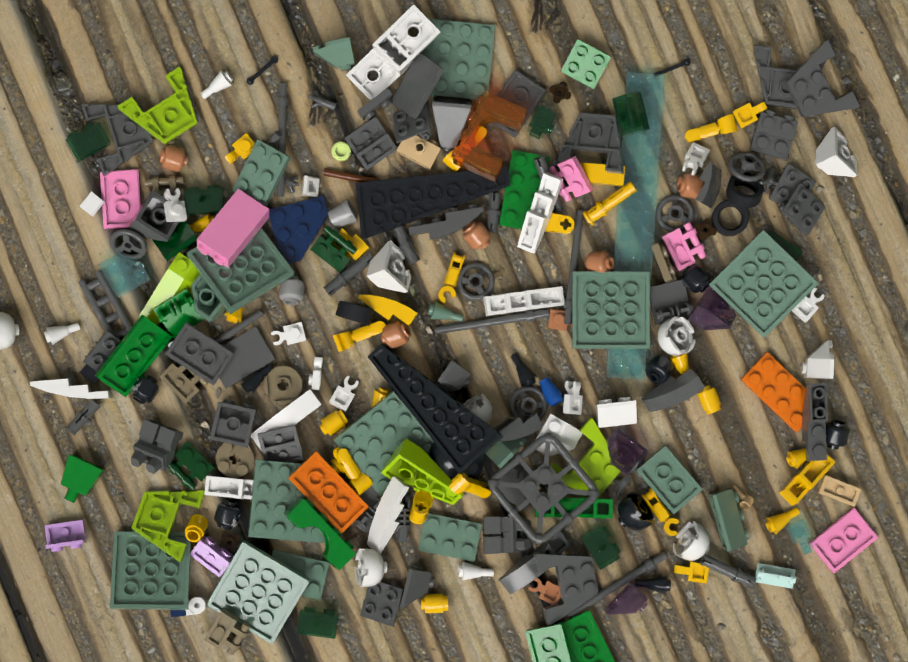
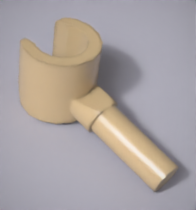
M733 485L731 488L737 492L742 500L740 507L747 511L754 502L753 497L745 496L736 485Z

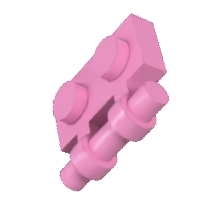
M576 156L557 164L560 169L559 171H557L554 165L548 168L550 174L560 178L564 176L568 185L565 186L564 182H562L559 191L560 196H563L566 202L572 199L569 193L571 191L576 198L594 189Z
M690 222L683 225L686 230L683 234L680 228H676L661 236L678 271L696 262L693 257L694 254L697 253L700 259L707 256L704 251L705 247L703 243H700L696 235L697 231ZM688 238H690L694 246L691 249H689L685 241Z

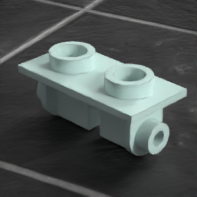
M758 563L755 576L756 582L793 589V584L796 582V570Z

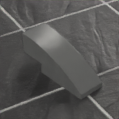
M690 368L677 379L670 376L665 383L658 385L642 397L641 400L650 412H654L687 400L703 390L705 386L698 375Z
M526 413L522 417H508L494 429L503 436L499 441H510L536 432L543 427V424L537 413Z

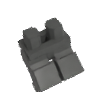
M144 419L139 433L140 438L133 446L134 453L131 456V464L140 467L142 463H145L148 472L153 474L159 469L165 471L167 465L172 462L178 441L182 439L184 433L154 420Z
M482 516L483 534H489V536H483L484 554L524 552L532 547L531 540L526 538V534L513 518L510 519L509 516ZM522 517L531 528V521Z

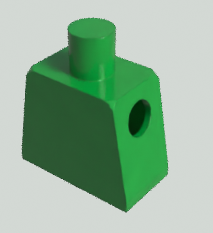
M69 454L61 480V485L68 488L64 499L75 503L79 493L87 496L105 469L76 455Z

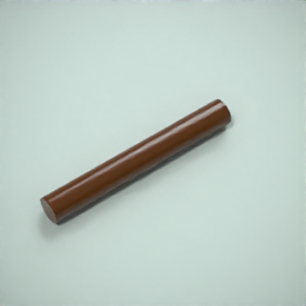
M324 168L323 176L354 182L381 180L379 178Z

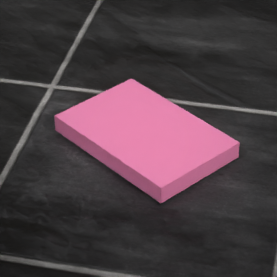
M139 169L112 171L106 176H103L102 172H100L101 196L104 201L102 205L104 229L128 228L141 207Z
M853 507L809 542V544L834 574L879 537L855 507Z

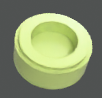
M337 142L332 147V155L337 161H346L351 155V149L347 143Z

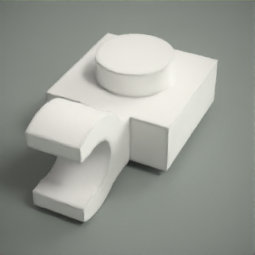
M565 382V389L568 394H564L563 413L581 415L583 396L579 395L580 382Z

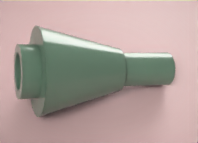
M437 301L429 305L427 314L430 315V319H452L459 322L463 320L462 314L452 312V310Z

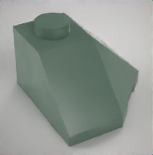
M350 37L328 41L323 48L320 46L313 47L314 54L335 69L348 71L352 69V66H355Z
M199 274L191 284L194 311L207 321L212 322L224 314L226 308L201 274Z
M519 438L510 441H498L485 454L501 469L527 440Z

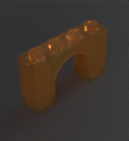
M485 91L483 97H478L475 105L477 109L475 113L472 112L467 122L469 126L467 130L463 129L459 138L462 141L459 147L455 146L451 156L453 157V164L496 182L503 167V159L481 150L475 141V135L483 125L488 123H500L519 132L527 116V109Z

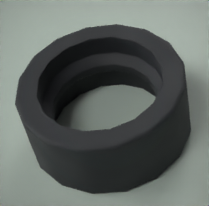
M748 172L744 174L747 176H754V174ZM733 175L730 177L726 196L735 206L752 208L760 203L764 192V185L759 184L761 180L747 182ZM735 187H749L754 191L755 194H743L739 192Z
M729 200L718 204L712 213L713 227L719 234L724 236L740 234L749 222L747 208L735 206ZM734 207L740 212L741 222L737 228L726 229L720 224L719 215L724 208Z
M339 301L336 316L370 325L374 310L353 303Z

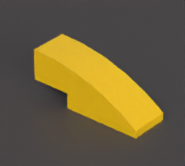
M580 163L592 185L623 187L626 166H623L624 174L607 173L605 171L606 164Z
M374 295L358 296L359 300L388 321L394 315L410 326L418 315L417 312L388 298Z
M828 454L827 460L808 461L779 491V494L791 506H794L819 482L835 464V461Z

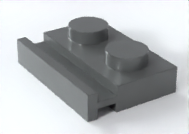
M388 88L360 108L357 111L362 120L366 118L370 120L377 114L376 110L380 107L384 109L390 105L393 98L391 91Z

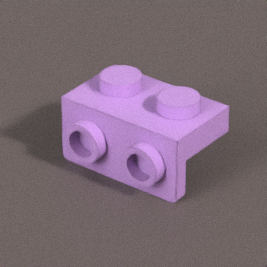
M84 519L44 525L47 540L45 547L46 549L51 548L52 552L61 551L63 546L69 545L71 549L81 548L82 544L87 542Z
M205 535L191 551V556L219 578L233 559L232 554L227 549L220 548L213 538L206 537Z

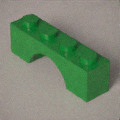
M563 497L558 503L568 514L587 498ZM597 498L591 506L577 517L613 519V499ZM552 506L543 515V517L552 518L563 517L555 506ZM534 509V516L538 517V512Z
M299 498L284 515L298 529L309 526L317 527L325 538V549L322 555L335 569L341 570L356 555L352 550L354 548L348 540L343 541L339 537L341 535L339 530L334 526L330 527L326 523L328 519L321 512L318 514L313 509L315 505L308 498L306 500Z

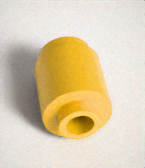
M705 386L697 396L703 411H706L708 415L721 410V402L715 387Z
M340 409L321 419L322 424L319 427L324 435L329 434L332 436L346 427L345 424L349 422Z
M199 514L191 516L185 529L186 538L191 542H198L203 538L208 527V520Z
M425 594V598H421V610H425V613H443V611H448V595Z

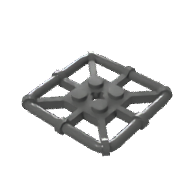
M548 432L538 437L520 453L517 452L513 459L492 475L487 484L493 495L509 513L510 519L513 518L528 538L536 542L537 545L548 541L567 524H572L574 522L573 519L591 506L600 495L595 483L578 464L577 458L574 459L559 439ZM545 443L544 463L533 472L524 459ZM551 443L569 464L558 474L549 465ZM519 463L529 474L520 483L498 481ZM573 469L590 491L569 489L561 477ZM539 484H547L549 486L547 488L548 493H540L538 491L540 489ZM497 486L518 488L526 497V500L514 508ZM567 494L589 496L568 514L558 503ZM529 503L538 512L536 534L518 513ZM552 506H555L564 518L542 535L543 515Z

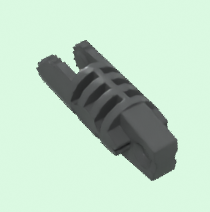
M411 493L405 494L404 507L396 519L399 522L394 531L396 542H406L407 532H410Z

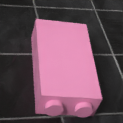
M237 189L197 238L198 250L204 255L208 254L217 264L229 268L269 219V209Z

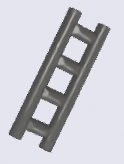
M101 269L95 272L97 279L88 284L85 279H82L78 283L105 332L108 330L120 340L126 336L133 325ZM102 285L107 295L96 300L91 290ZM111 301L116 312L106 317L101 306ZM120 318L125 329L115 334L110 323Z

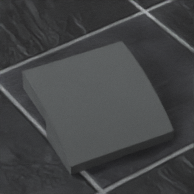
M376 116L344 137L366 170L397 150L396 145Z
M708 162L699 178L705 184L696 200L712 209L720 190L722 174L721 170Z
M295 425L257 433L264 460L290 463L304 460Z

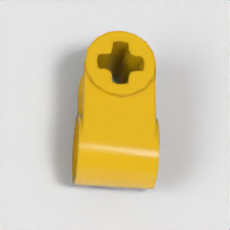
M552 212L545 232L568 234L574 229V220L570 216ZM565 220H568V223L571 224V227H567V230H564L563 226L560 225Z
M420 490V492L416 491L409 514L412 523L419 525L426 521L434 500L429 492Z

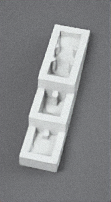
M548 172L543 173L539 190L535 192L531 209L527 211L517 247L533 254L536 253L553 212L563 178Z
M562 286L483 297L486 316L564 306Z
M71 379L30 382L32 387L67 397L86 399L111 398V391L92 392L91 385L72 386Z
M309 389L251 434V438L261 450L257 433L296 425L322 404L311 389Z
M206 476L204 495L251 499L253 480Z
M395 476L392 477L377 507L367 540V545L380 554L399 525L396 519L404 507L401 501L409 489L402 480Z

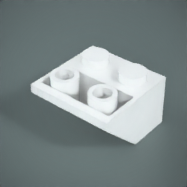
M631 397L618 398L616 403H612V399L600 400L599 404L595 405L598 428L637 423L636 400L631 401Z

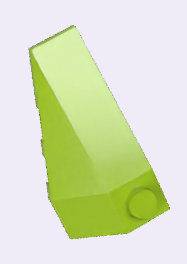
M180 252L177 254L139 317L143 314L156 325H159L161 322L153 308L185 288L193 298L191 284L200 273L189 258Z
M407 438L396 448L381 471L389 479H392L393 476L398 477L405 484L413 486V490L429 492L431 497L454 505L464 495L463 492L460 495L455 494L449 487L452 480L422 448Z

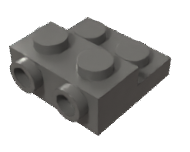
M765 110L764 113L761 112L758 116L749 151L786 161L798 122L794 121L795 118L792 116L783 115V118L778 117L776 112Z
M224 399L223 402H218L210 440L248 448L257 410L253 409V405L244 403L242 407L234 405L235 401Z

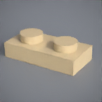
M824 475L818 490L819 494L855 507L861 492L860 488Z

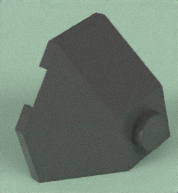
M451 361L436 382V385L446 392L457 391L461 387L465 389L471 381L468 378L471 374Z

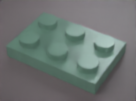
M257 139L232 191L236 192L239 189L267 207L291 157Z
M666 445L636 469L638 474L673 515L703 490Z
M428 513L426 521L423 523L418 551L475 562L482 524Z
M273 549L272 557L311 579L301 596L321 600L330 563Z

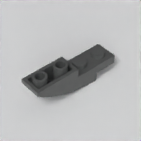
M475 204L467 206L466 210H460L459 207L448 209V213H445L446 221L438 218L431 220L430 224H423V221L412 223V227H408L410 236L429 233L430 240H435L451 235L476 220L483 213V207Z
M827 383L807 384L802 417V441H805L806 461L827 460L825 423L828 422Z
M559 531L548 541L539 545L530 555L526 554L498 580L509 594H513L547 570H536L533 553L562 554L571 544Z

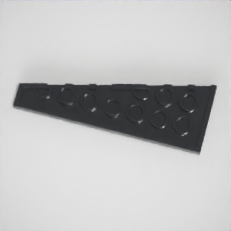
M508 167L356 183L361 239L373 237L510 187Z
M380 344L368 356L373 365L459 474H463L503 437L496 429L384 344Z

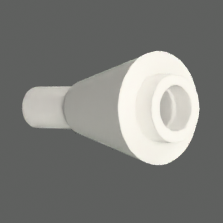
M221 70L209 87L200 93L201 96L206 99L214 92L216 93L233 86L232 76L228 71L223 72Z
M78 323L69 326L46 327L47 331L44 332L47 343L51 342L54 345L69 335V333L80 330Z
M462 562L458 566V577H461V581L481 576L493 577L494 569L481 568L466 562Z

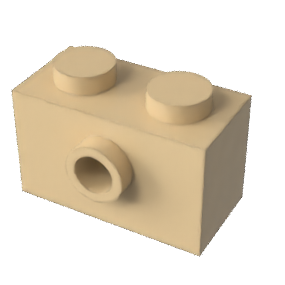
M418 134L401 141L396 151L398 154L431 171L441 152V148L438 147L439 143L431 139L426 141Z

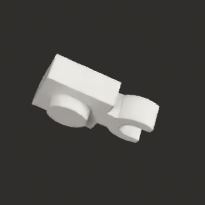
M693 142L685 156L682 171L690 167L693 169L691 175L694 176L698 166L702 168L710 149Z
M179 188L174 190L175 196L170 194L169 189H166L164 197L168 201L163 204L166 222L186 221L187 215L184 201L178 200L180 196Z
M814 288L808 294V297L806 296L792 310L804 323L818 310L819 307L815 303L824 299L823 294L819 298L814 296L817 288Z
M302 322L283 326L284 332H271V335L277 334L280 336L279 341L273 342L274 345H280L284 340L287 341V345L307 341Z
M322 357L314 358L313 374H309L308 385L312 386V390H320Z
M350 376L344 379V388L338 385L329 401L331 405L346 412L355 396L351 390H355L359 381H356L354 385H349L348 380Z

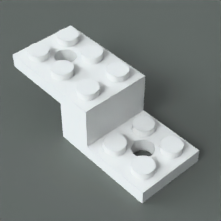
M413 4L372 44L373 49L346 74V77L371 101L385 89L389 88L412 65L413 59L441 32ZM411 27H416L419 30V34L416 37L408 35V30ZM370 71L378 73V78L375 81H370L367 78Z

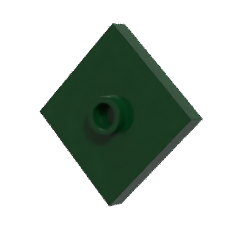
M187 221L178 222L167 242L153 240L163 257L169 261L197 240L198 237Z

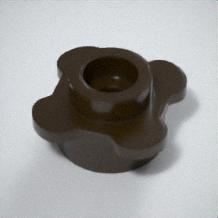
M560 82V84L552 85L549 88L555 103H560L561 100H568L571 97L566 82Z
M709 218L694 226L699 239L702 241L717 233Z
M228 532L222 533V542L219 544V547L225 548L231 553L237 552L240 536L237 534L231 535Z

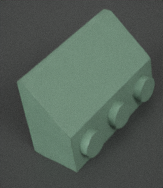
M732 488L709 493L708 496L723 550L729 552L748 545L749 534L746 528L743 529L741 521H744L742 510H738L737 502H739L737 492L733 491Z

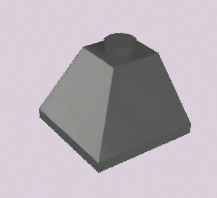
M152 190L128 228L144 238L167 242L178 222H166L163 204L168 200Z
M409 567L400 607H406L427 593L428 588H433L435 577L431 576V571Z

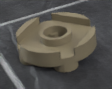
M289 366L273 368L264 380L265 393L272 401L278 404L293 402L300 396L303 389L301 376L295 369ZM283 379H285L286 383H289L285 391L278 387V384Z
M223 443L216 453L218 470L227 477H242L253 468L255 456L249 445L246 448ZM234 453H237V456L240 458V461H237L236 464H232L233 461L230 460V456H234Z

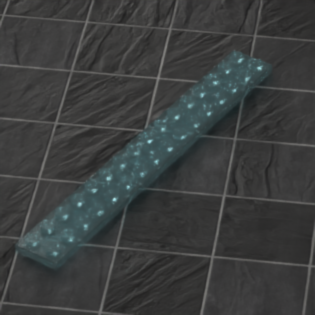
M627 72L621 142L623 166H626L623 186L631 181L638 191L617 205L613 272H650L651 287L653 261L651 246L654 245L665 75ZM608 349L606 378L645 380L647 349Z

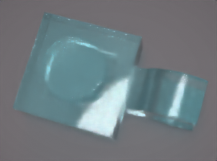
M804 519L786 526L792 543H799L803 555L812 552L807 541L812 536Z

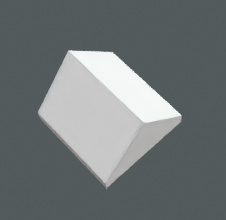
M303 176L301 196L318 197L320 178Z
M91 191L79 207L93 217L104 204V201Z

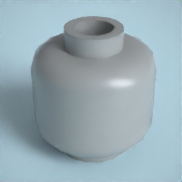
M297 276L290 277L280 284L279 298L284 304L297 305L304 298L305 284Z

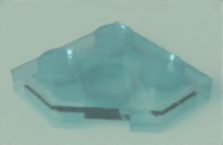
M113 256L98 265L116 298L151 280L142 263L126 258Z

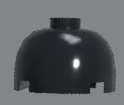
M630 492L618 505V520L623 527L627 526L634 531L644 530L655 523V521H652L654 515L644 500L640 502L637 499L639 496L637 493Z

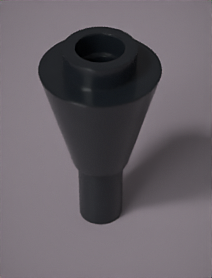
M517 353L513 354L511 359L516 365L521 386H532L536 383L535 379L538 376L522 362Z
M267 364L260 371L242 378V388L247 393L251 391L254 394L273 367Z
M667 576L648 580L635 579V587H645L666 595V592L670 591L671 580H668Z

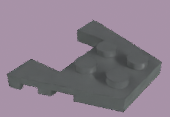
M829 40L823 41L820 44L821 46L785 82L801 117L860 107L853 91L835 99L819 64L835 56Z
M754 45L753 52L765 104L768 106L797 109L785 84L796 70L769 67L771 47ZM826 61L819 64L821 70Z
M82 104L87 122L103 117L107 118L117 153L98 159L103 176L108 175L153 143L151 134L117 108L119 104ZM138 105V106L140 107V109L142 110V112H144L143 106H142V105Z
M580 113L569 132L568 140L560 148L559 151L561 152L557 160L554 159L552 165L555 168H559L557 164L573 157L575 150L608 153L605 167L607 173L624 174L618 118L615 115Z
M533 553L536 570L542 571L552 567L556 568L561 603L543 607L545 621L548 626L554 624L598 594L592 556Z

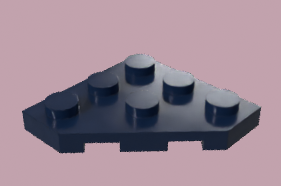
M324 196L269 210V217L278 251L288 264L300 262L303 259L319 229L328 217Z

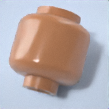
M167 145L161 149L159 163H161L164 169L179 172L182 166L186 167L188 156L185 155L184 148Z
M685 173L682 177L678 178L677 191L682 197L696 199L705 182L699 179L701 175L695 174L693 176L691 175L692 173Z
M472 221L463 229V239L472 249L481 248L483 250L490 244L491 232L482 222Z
M607 251L590 252L585 258L584 266L586 271L611 272L614 267V259Z
M394 321L383 328L381 340L385 346L388 345L390 348L396 349L409 341L411 333L406 323Z

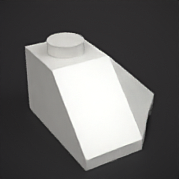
M836 127L830 129L816 149L815 163L827 175L856 177L857 161L854 154L850 156V151L846 146L849 143Z
M391 240L388 241L370 261L367 277L379 288L403 293L408 292L411 275L409 270L405 269L403 251Z
M832 340L824 341L805 358V362H802L801 373L804 374V378L833 379L834 354L829 351V348L833 347Z
M549 414L536 439L547 432L552 433L569 451L575 448L583 433L565 421ZM543 443L536 450L544 454L545 443ZM551 443L549 456L559 454L558 450Z

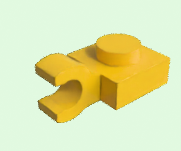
M765 102L753 108L748 103L732 111L740 129L756 122L758 120L756 115L768 108Z
M247 133L232 144L235 150L225 156L227 162L232 164L240 156L243 160H246L255 145L254 141Z
M343 228L339 231V235L346 240L349 239L353 242L352 245L358 249L354 255L347 251L355 261L369 249L357 234L351 237Z
M689 561V567L675 565L674 573L687 575V581L707 584L709 568L700 565V563Z

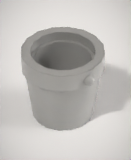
M348 199L328 211L329 218L336 229L358 222L357 214Z

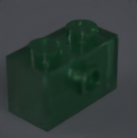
M641 92L627 93L612 99L621 136L634 135L650 129Z
M539 105L528 125L527 131L530 132L529 135L538 140L540 138L544 139L546 134L550 135L555 126L552 123L556 113Z
M94 122L89 123L84 127V130L79 133L74 131L67 135V139H65V144L76 163L109 147L111 143L100 122L96 124Z
M218 185L207 186V189L200 190L199 187H189L188 191H183L187 216L219 213L225 205L224 190L219 188Z
M598 524L580 535L598 568L602 570L620 559L618 554L621 551L616 543L612 544L608 537L611 534L606 526L601 527Z
M305 606L299 612L297 634L335 639L339 614H335V610L324 609L323 612L316 611L315 607Z

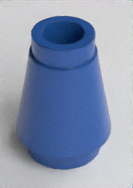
M549 377L539 382L546 403L551 407L564 400L563 393Z

